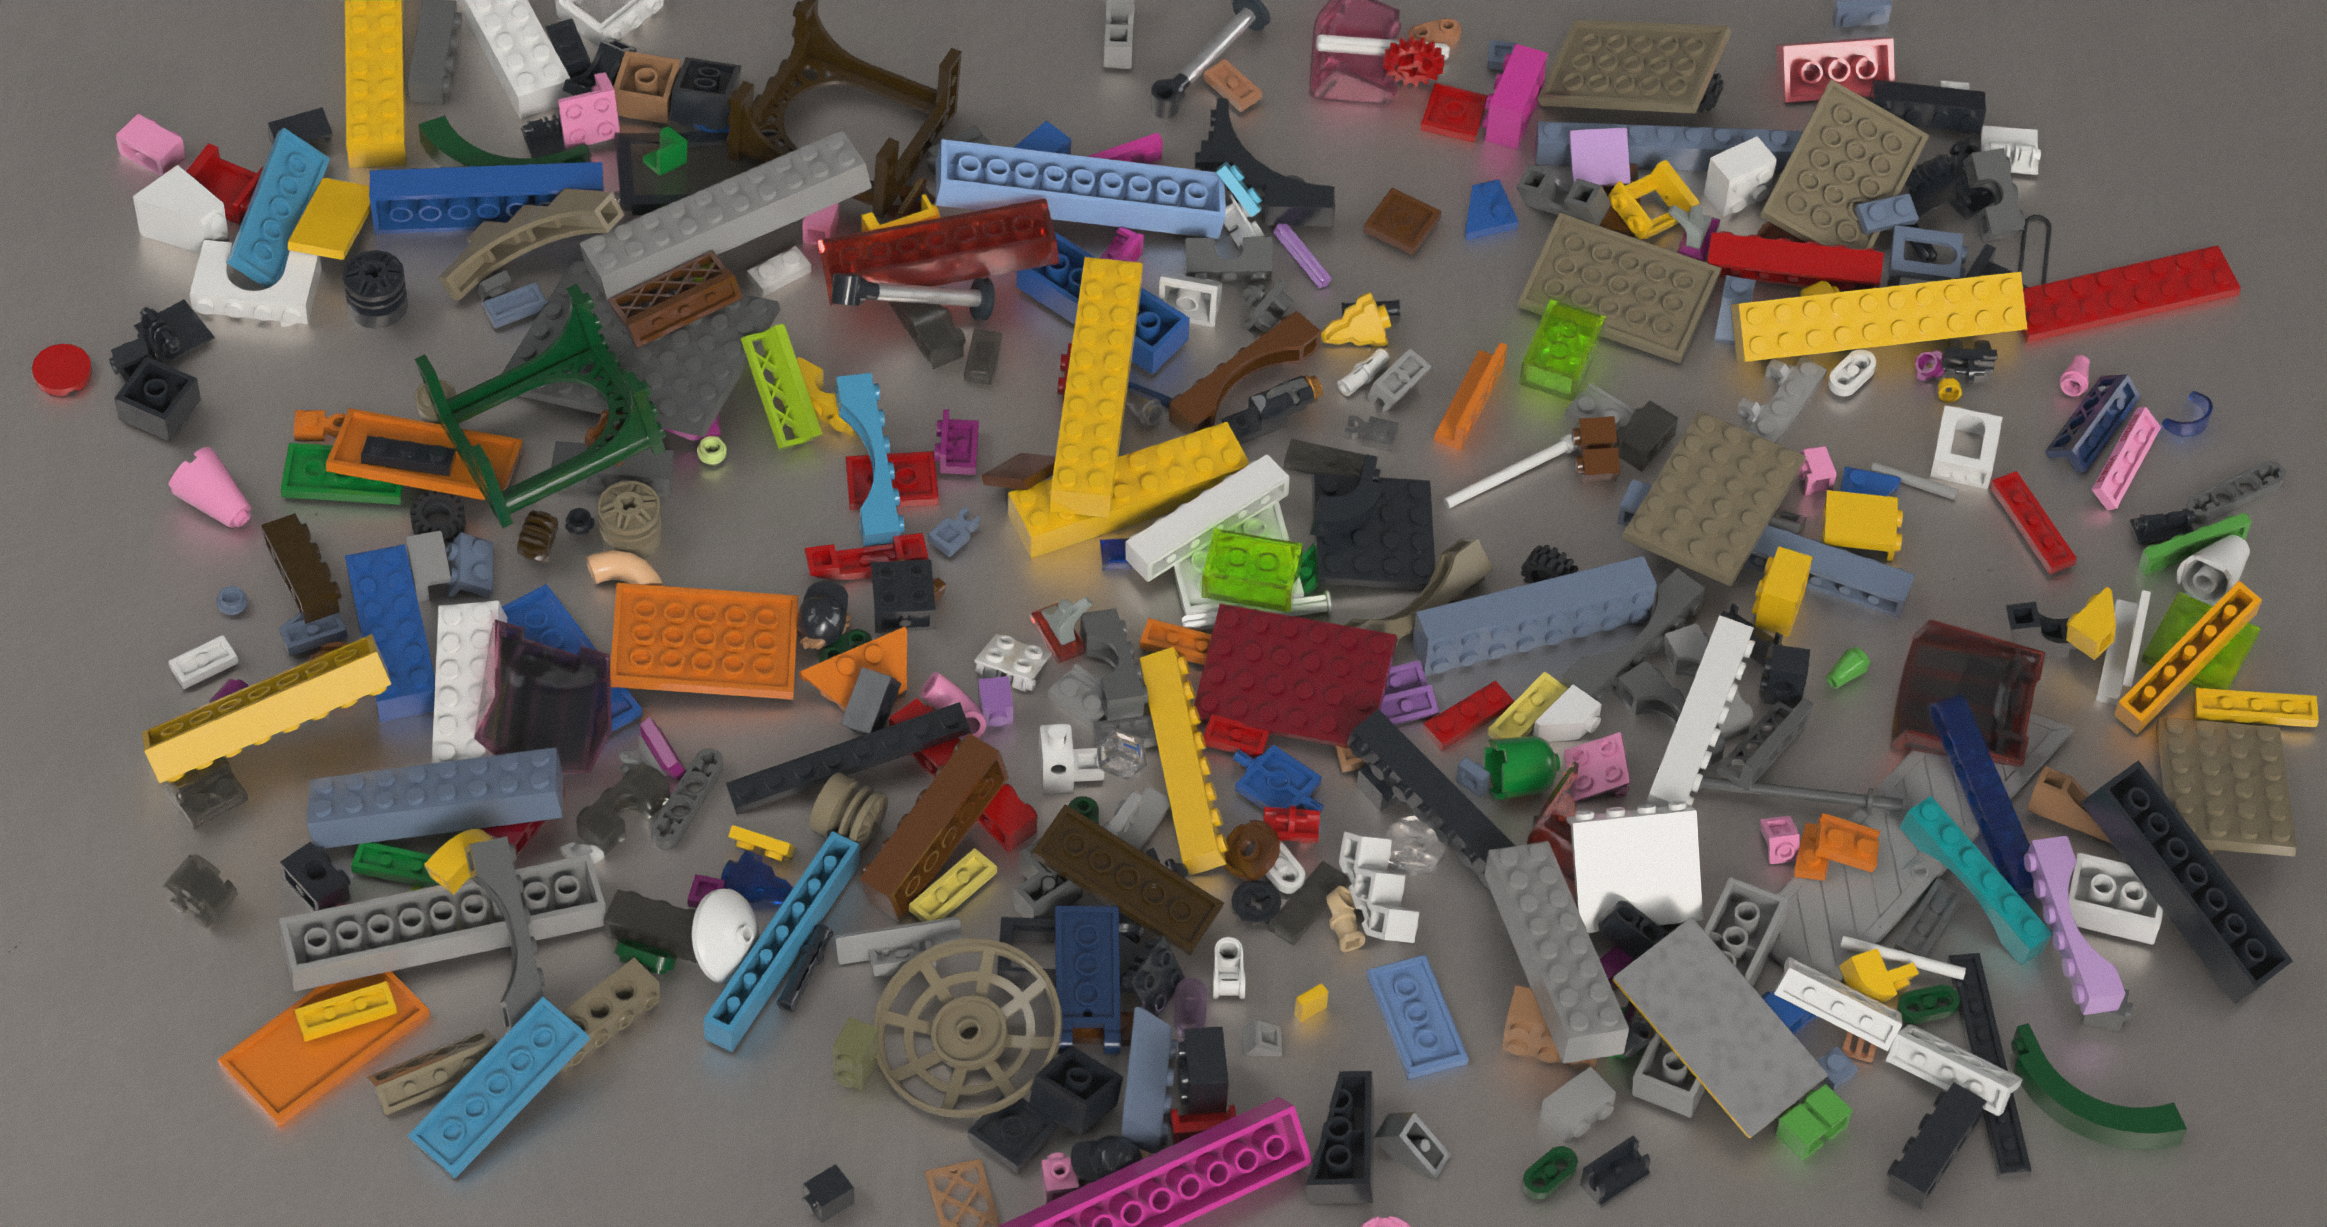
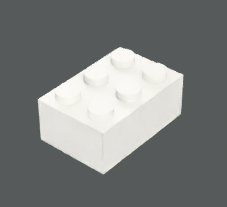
M2078 852L2076 856L2077 862L2070 877L2068 887L2069 905L2077 927L2154 945L2160 928L2163 909L2131 867L2126 863Z

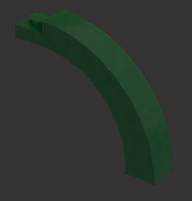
M445 115L418 124L421 145L440 167L591 162L590 151L586 144L543 157L511 158L495 155L473 146L457 134Z
M2029 1023L2017 1026L2014 1038L2011 1041L2012 1052L2017 1058L2013 1073L2023 1079L2021 1082L2022 1088L2033 1102L2053 1120L2082 1137L2119 1148L2151 1150L2182 1144L2187 1127L2174 1102L2154 1107H2127L2096 1099L2071 1085L2053 1068L2044 1055Z

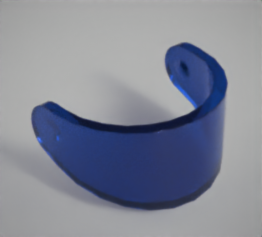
M2192 391L2189 394V399L2203 411L2204 416L2192 422H2178L2165 418L2162 421L2163 427L2170 433L2181 437H2194L2201 434L2208 426L2213 409V403L2206 395L2196 391Z

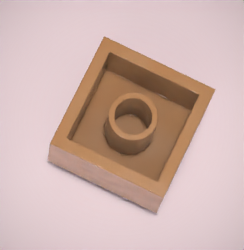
M625 51L613 87L618 116L669 124L672 90L681 70V60Z

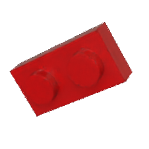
M1211 714L1203 737L1208 747L1235 754L1241 749L1244 753L1255 759L1264 754L1270 731L1248 727L1240 721Z

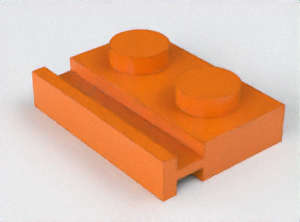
M1822 813L1818 819L1819 827L1816 832L1814 855L1872 873L1877 867L1880 831Z

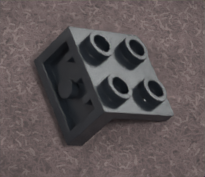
M931 560L873 562L871 564L875 633L893 632L902 627H906L907 631L936 629V608Z

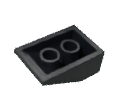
M686 57L672 90L670 120L677 121L678 124L684 126L696 124L703 125L710 130L726 129L727 120L730 115L728 99L731 92L737 90L742 66Z

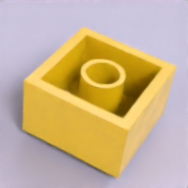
M1778 546L1775 557H1768L1764 570L1765 576L1763 579H1760L1756 591L1757 598L1752 610V614L1757 615L1756 627L1773 633L1778 632L1786 637L1790 636L1806 591L1813 560L1812 556Z

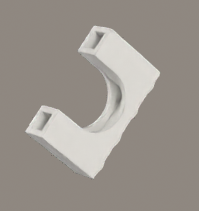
M204 240L190 290L191 305L194 312L205 315H225L234 318H254L263 321H281L283 317L286 322L291 324L309 323L322 271L320 256L290 251L284 274L275 285L260 291H248L236 287L231 282L234 268L227 264L226 261L233 243Z

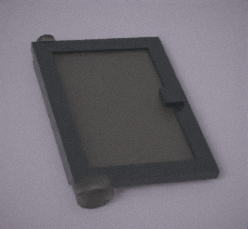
M729 132L678 133L687 140V163L659 176L643 163V156L660 148V133H615L619 191H614V197L622 211H632V215H645L764 163L743 156L739 163L728 159L729 146L726 145ZM762 132V134L766 137L773 136L778 133Z

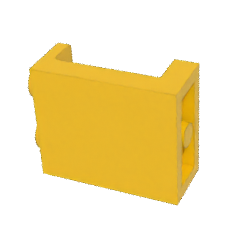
M1827 490L1823 506L1821 543L1832 547L1840 546L1887 551L1886 561H1893L1895 551L1900 552L1902 534L1897 533V527L1901 528L1903 510H1898V498Z

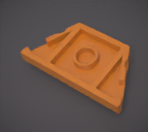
M902 627L800 671L799 676L804 682L808 681L821 691L820 694L826 699L835 702L843 712L847 708L862 667L893 677L901 683L897 697L904 695L907 691V629Z

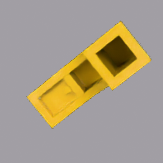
M480 829L466 830L446 842L424 865L430 877L454 895L470 878L464 848L469 844L492 840L493 838Z

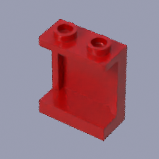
M208 143L186 172L223 202L227 220L241 225L264 167L262 166L255 173L221 159L219 148Z

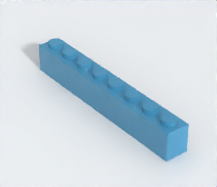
M832 831L703 1019L706 1040L730 1052L734 1051L798 957L801 947L806 945L810 939L815 925L821 923L859 867L860 844Z

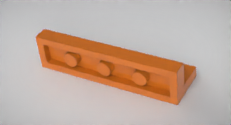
M1500 342L1494 354L1482 350L1478 351L1435 432L1434 441L1462 450L1505 368L1508 345Z

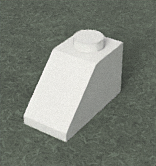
M1573 684L1535 721L1533 736L1541 737L1547 742L1581 740L1588 732L1593 733L1600 725L1602 704Z

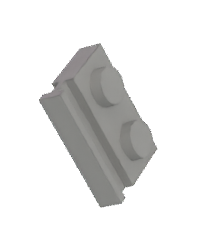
M1592 383L1587 385L1586 390L1582 391L1565 411V416L1576 423L1579 418L1615 416L1617 440L1629 428L1630 423L1637 419L1638 411Z
M1077 664L1047 691L1048 699L1092 730H1094L1093 722L1106 720L1100 699L1101 681Z

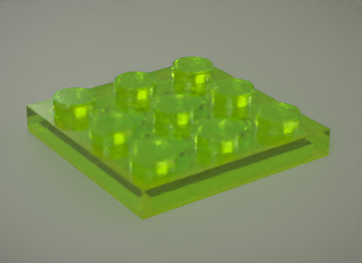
M2178 591L2143 653L2141 661L2154 666L2213 606ZM2248 622L2189 683L2199 688L2229 690L2255 644L2261 628Z

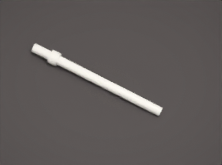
M1571 433L1562 437L1559 443L1443 498L1445 507L1450 509L1565 452L1570 454L1578 450L1577 446L1572 444Z

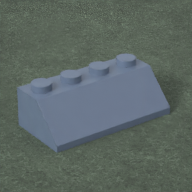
M1135 1007L1123 1111L1122 1137L1132 1141L1139 1149L1150 1153L1160 1152L1161 1142H1167L1169 1123L1163 1122L1164 1114H1170L1172 1095L1166 1094L1167 1086H1173L1175 1067H1169V1059H1176L1178 1040L1172 1039V1026L1142 1007Z

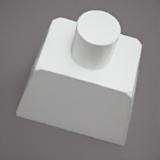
M1042 725L1039 732V755L1043 795L1074 793V753L1071 725ZM1060 764L1062 765V772L1055 773L1051 768Z

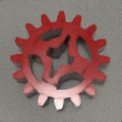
M1410 36L1409 41L1400 38L1399 44L1392 42L1390 43V49H1385L1383 69H1386L1387 76L1393 75L1394 82L1403 80L1404 86L1408 83H1413L1415 87H1418L1419 82L1429 85V79L1436 81L1438 80V74H1443L1445 56L1442 54L1441 47L1435 48L1434 41L1427 44L1424 37L1420 40H1415L1413 36Z

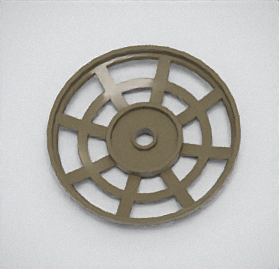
M981 938L958 939L935 945L903 965L891 978L881 994L873 1020V1026L879 1029V1053L876 1059L886 1080L897 1094L910 1104L928 1113L954 1118L977 1117L1000 1111L1028 1094L1032 1090L1035 1075L1018 1091L1010 1082V1079L1024 1066L1032 1050H1049L1047 1058L1039 1071L1055 1059L1060 1046L1063 1028L1062 1009L1056 989L1042 967L1020 949L1007 943ZM983 953L980 971L960 972L941 979L932 963L942 958L956 954ZM995 955L1006 957L1020 964L1031 972L1037 980L1022 992L1011 981L992 973ZM921 971L930 987L915 1001L908 1016L891 1012V1005L902 987L915 974ZM977 982L975 994L954 999L948 990L949 987L961 983ZM990 984L1005 990L1014 999L1002 1008H999L994 1002L987 999ZM1044 990L1053 1011V1037H1035L1036 1023L1030 1002ZM937 995L944 1007L937 1013L934 1021L918 1019L925 1006ZM1022 1009L1026 1020V1036L1009 1035L1006 1020ZM886 1024L904 1029V1048L910 1062L894 1070L891 1069L885 1051L884 1031ZM968 1027L978 1029L977 1035L972 1039L961 1037L962 1032ZM915 1032L931 1035L935 1048L934 1051L919 1059L914 1047ZM1005 1047L1022 1049L1012 1066L1003 1072L996 1060L1002 1054ZM943 1061L948 1066L954 1068L950 1084L935 1078L926 1069ZM984 1067L993 1079L979 1085L963 1086L968 1071L979 1070ZM918 1074L930 1086L946 1092L941 1108L918 1099L906 1090L899 1081ZM998 1087L1006 1097L997 1103L980 1108L955 1109L960 1095L981 1094Z

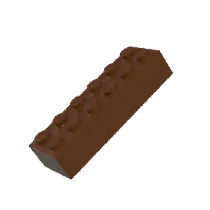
M970 733L964 741H960L955 746L952 757L946 765H942L937 770L932 784L928 789L921 791L916 799V805L910 813L902 816L897 830L891 838H886L883 841L878 855L862 869L859 880L871 906L899 923L909 912V904L924 892L1009 779L999 750Z

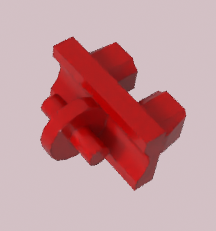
M1290 805L1289 809L1264 807L1263 822H1266L1277 832L1280 840L1298 841L1299 843L1307 844L1318 843L1320 811L1296 809V806Z

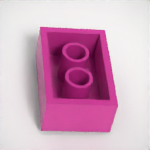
M1515 44L1512 53L1506 54L1502 66L1504 72L1503 74H1497L1494 83L1495 93H1489L1485 104V110H1489L1483 122V128L1487 129L1485 141L1518 150L1538 103L1537 97L1544 85L1548 53Z

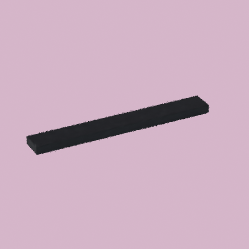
M1980 953L1949 955L1947 960L1949 964L1966 968L1963 980L1953 977L1951 979L1953 988L1960 997L1958 1009L1968 1052L2008 1071ZM2012 1092L2004 1112L2000 1116L1984 1110L1983 1113L1998 1179L2030 1177L2032 1172Z

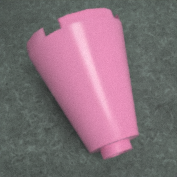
M204 447L196 451L194 455L197 458L189 464L185 460L175 471L169 481V486L171 487L169 491L229 528L235 526L238 528L242 527L251 517L249 513L251 510L250 504L217 453L211 447Z

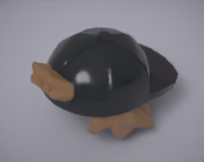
M821 581L815 582L808 587L798 612L796 625L797 633L801 638L800 643L803 644L805 649L816 648L819 650L834 644L845 634L847 627L850 626L849 622L852 616L847 614L848 593L843 586L833 582Z
M1108 1135L1097 1141L1078 1142L1072 1147L1070 1157L1073 1171L1079 1178V1185L1086 1186L1147 1158L1151 1154L1139 1149L1132 1141L1125 1137Z

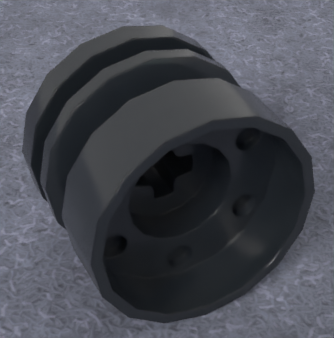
M380 250L364 251L353 256L345 265L343 271L348 314L354 322L367 328H385L397 323L405 315L408 308L402 263L396 256Z

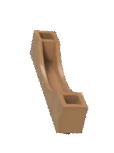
M2044 766L2036 782L2027 811L2111 843L2081 803L2090 795L2074 777ZM2207 849L2212 855L2214 850Z

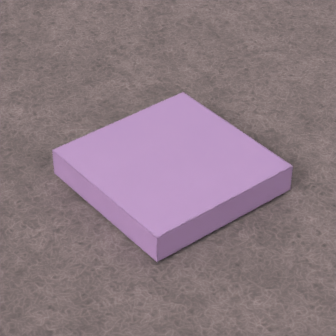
M1627 128L1570 130L1573 185L1577 178L1602 185V187L1615 186L1619 181L1624 186L1631 183Z

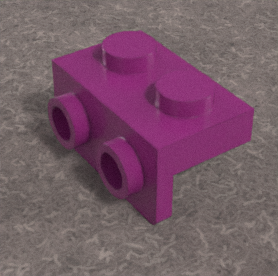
M943 410V420H937L936 437L941 438V443H935L934 457L935 461H940V473L976 475L979 434L978 420L950 419V410Z

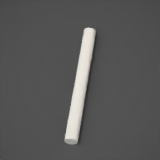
M1844 935L1840 948L1859 953H1865L1878 948L1882 959L1904 965L1914 962L1916 968L1963 980L1966 971L1964 967Z

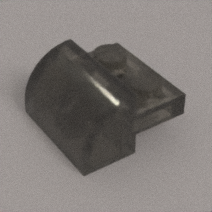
M223 756L213 760V764L201 770L194 768L185 772L182 778L163 785L166 796L179 814L183 813L193 829L249 800L247 792L232 773L230 763Z

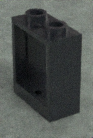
M1001 917L999 942L1007 943L1013 946V941L1055 943V919ZM998 956V975L1011 981L1018 988H1028L1037 980L1027 969L1011 967L1012 960ZM1043 969L1055 987V969Z

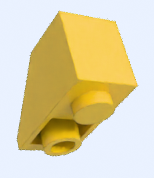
M2106 587L2099 594H2093L2088 600L2086 607L2079 613H2073L2066 624L2068 627L2066 641L2093 660L2098 658L2114 642L2116 620L2112 589Z

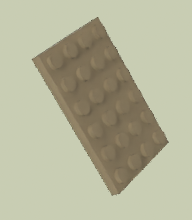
M1574 19L1537 99L1540 106L1696 114L1731 36L1729 26Z
M1831 79L1759 216L1804 242L1813 241L1824 246L1844 245L1850 249L1858 250L1872 248L1881 231L1864 235L1855 208L1858 204L1899 196L1930 135Z
M1559 213L1518 300V307L1681 364L1720 277L1721 268Z
M1698 410L1626 527L1622 539L1728 586H1732L1803 467L1806 456Z
M2158 717L2156 731L2164 794L2204 846L2209 850L2295 857L2297 844L2280 727Z

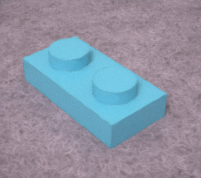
M1228 162L1221 165L1216 173L1248 214L1253 217L1260 212L1261 207L1259 203L1262 201V198L1253 187L1248 189L1242 180L1245 177L1235 164L1230 166Z

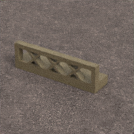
M484 1029L370 1075L367 1079L371 1088L376 1092L382 1112L388 1115L454 1088L497 1044V1041L487 1029Z

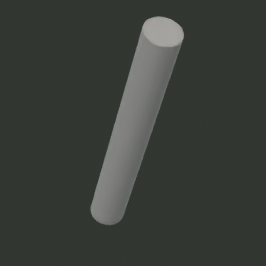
M1875 461L1870 470L1871 472L1900 477L1901 483L1955 500L1958 492L1956 488Z

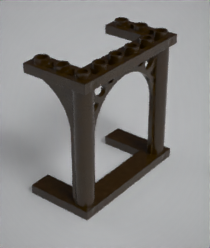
M818 0L798 1L793 10V17H795V25L792 30L794 45L790 56L787 59H783L780 63L777 74L768 79L765 90L761 95L758 94L755 97L754 102V84L743 81L739 88L733 90L729 96L728 106H730V115L727 120L729 135L726 141V145L729 146L728 159L739 163L742 157L746 156L761 163H767L799 149L786 134L783 119L789 105L798 96L811 89L828 85H846L877 94L929 115L899 159V141L892 138L887 139L876 155L874 181L870 180L872 188L850 197L873 206L872 212L874 216L883 219L889 207L893 205L900 195L903 185L909 182L926 157L927 149L933 147L957 112L962 51L951 48L939 65L938 86L936 90L851 55L837 44L824 28L818 15ZM805 70H812L818 77L815 80H809L803 76ZM798 81L801 85L795 87L796 82ZM771 117L776 118L775 121H770ZM765 129H774L778 133L773 136L766 137L762 134L761 131Z

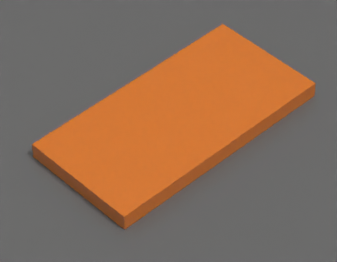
M352 408L348 409L326 461L327 472L485 500L457 452L450 476L361 463V453L367 436L454 448L440 424ZM462 429L472 447L477 444L481 445L491 462L501 491L507 489L523 449V439Z
M392 971L323 985L312 990L217 1060L219 1067L279 1128L430 1017V1010ZM387 981L397 1008V1014L304 1042L294 1009Z

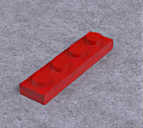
M2015 471L1991 480L1990 489L2048 574L2051 575L2074 566L2077 557L2019 473Z

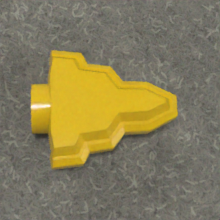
M1368 292L1357 297L1355 304L1345 308L1341 318L1332 320L1322 329L1321 336L1324 343L1340 345L1352 342L1357 346L1370 344L1373 348L1388 345L1385 329L1392 327L1385 304L1377 306L1372 293Z

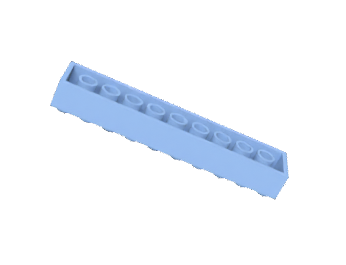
M941 139L936 159L935 205L1215 239H1219L1226 217L1225 183L1216 172Z

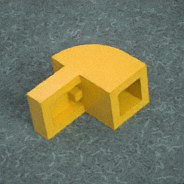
M1878 948L1853 956L1839 965L1847 986L1881 1003H1886L1898 995L1897 991L1910 986L1909 980L1919 974L1914 962L1887 971Z

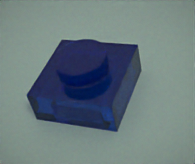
M1129 538L1100 540L1102 571L1132 569V566L1126 560V541Z

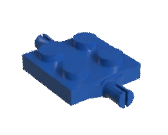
M1274 744L1263 755L1255 759L1244 753L1241 749L1234 755L1233 761L1246 768L1245 774L1235 784V791L1263 810L1264 807L1289 809V806L1293 805L1296 806V809L1304 807L1307 810L1320 811V814L1323 811L1324 805L1310 797L1321 784L1322 776Z

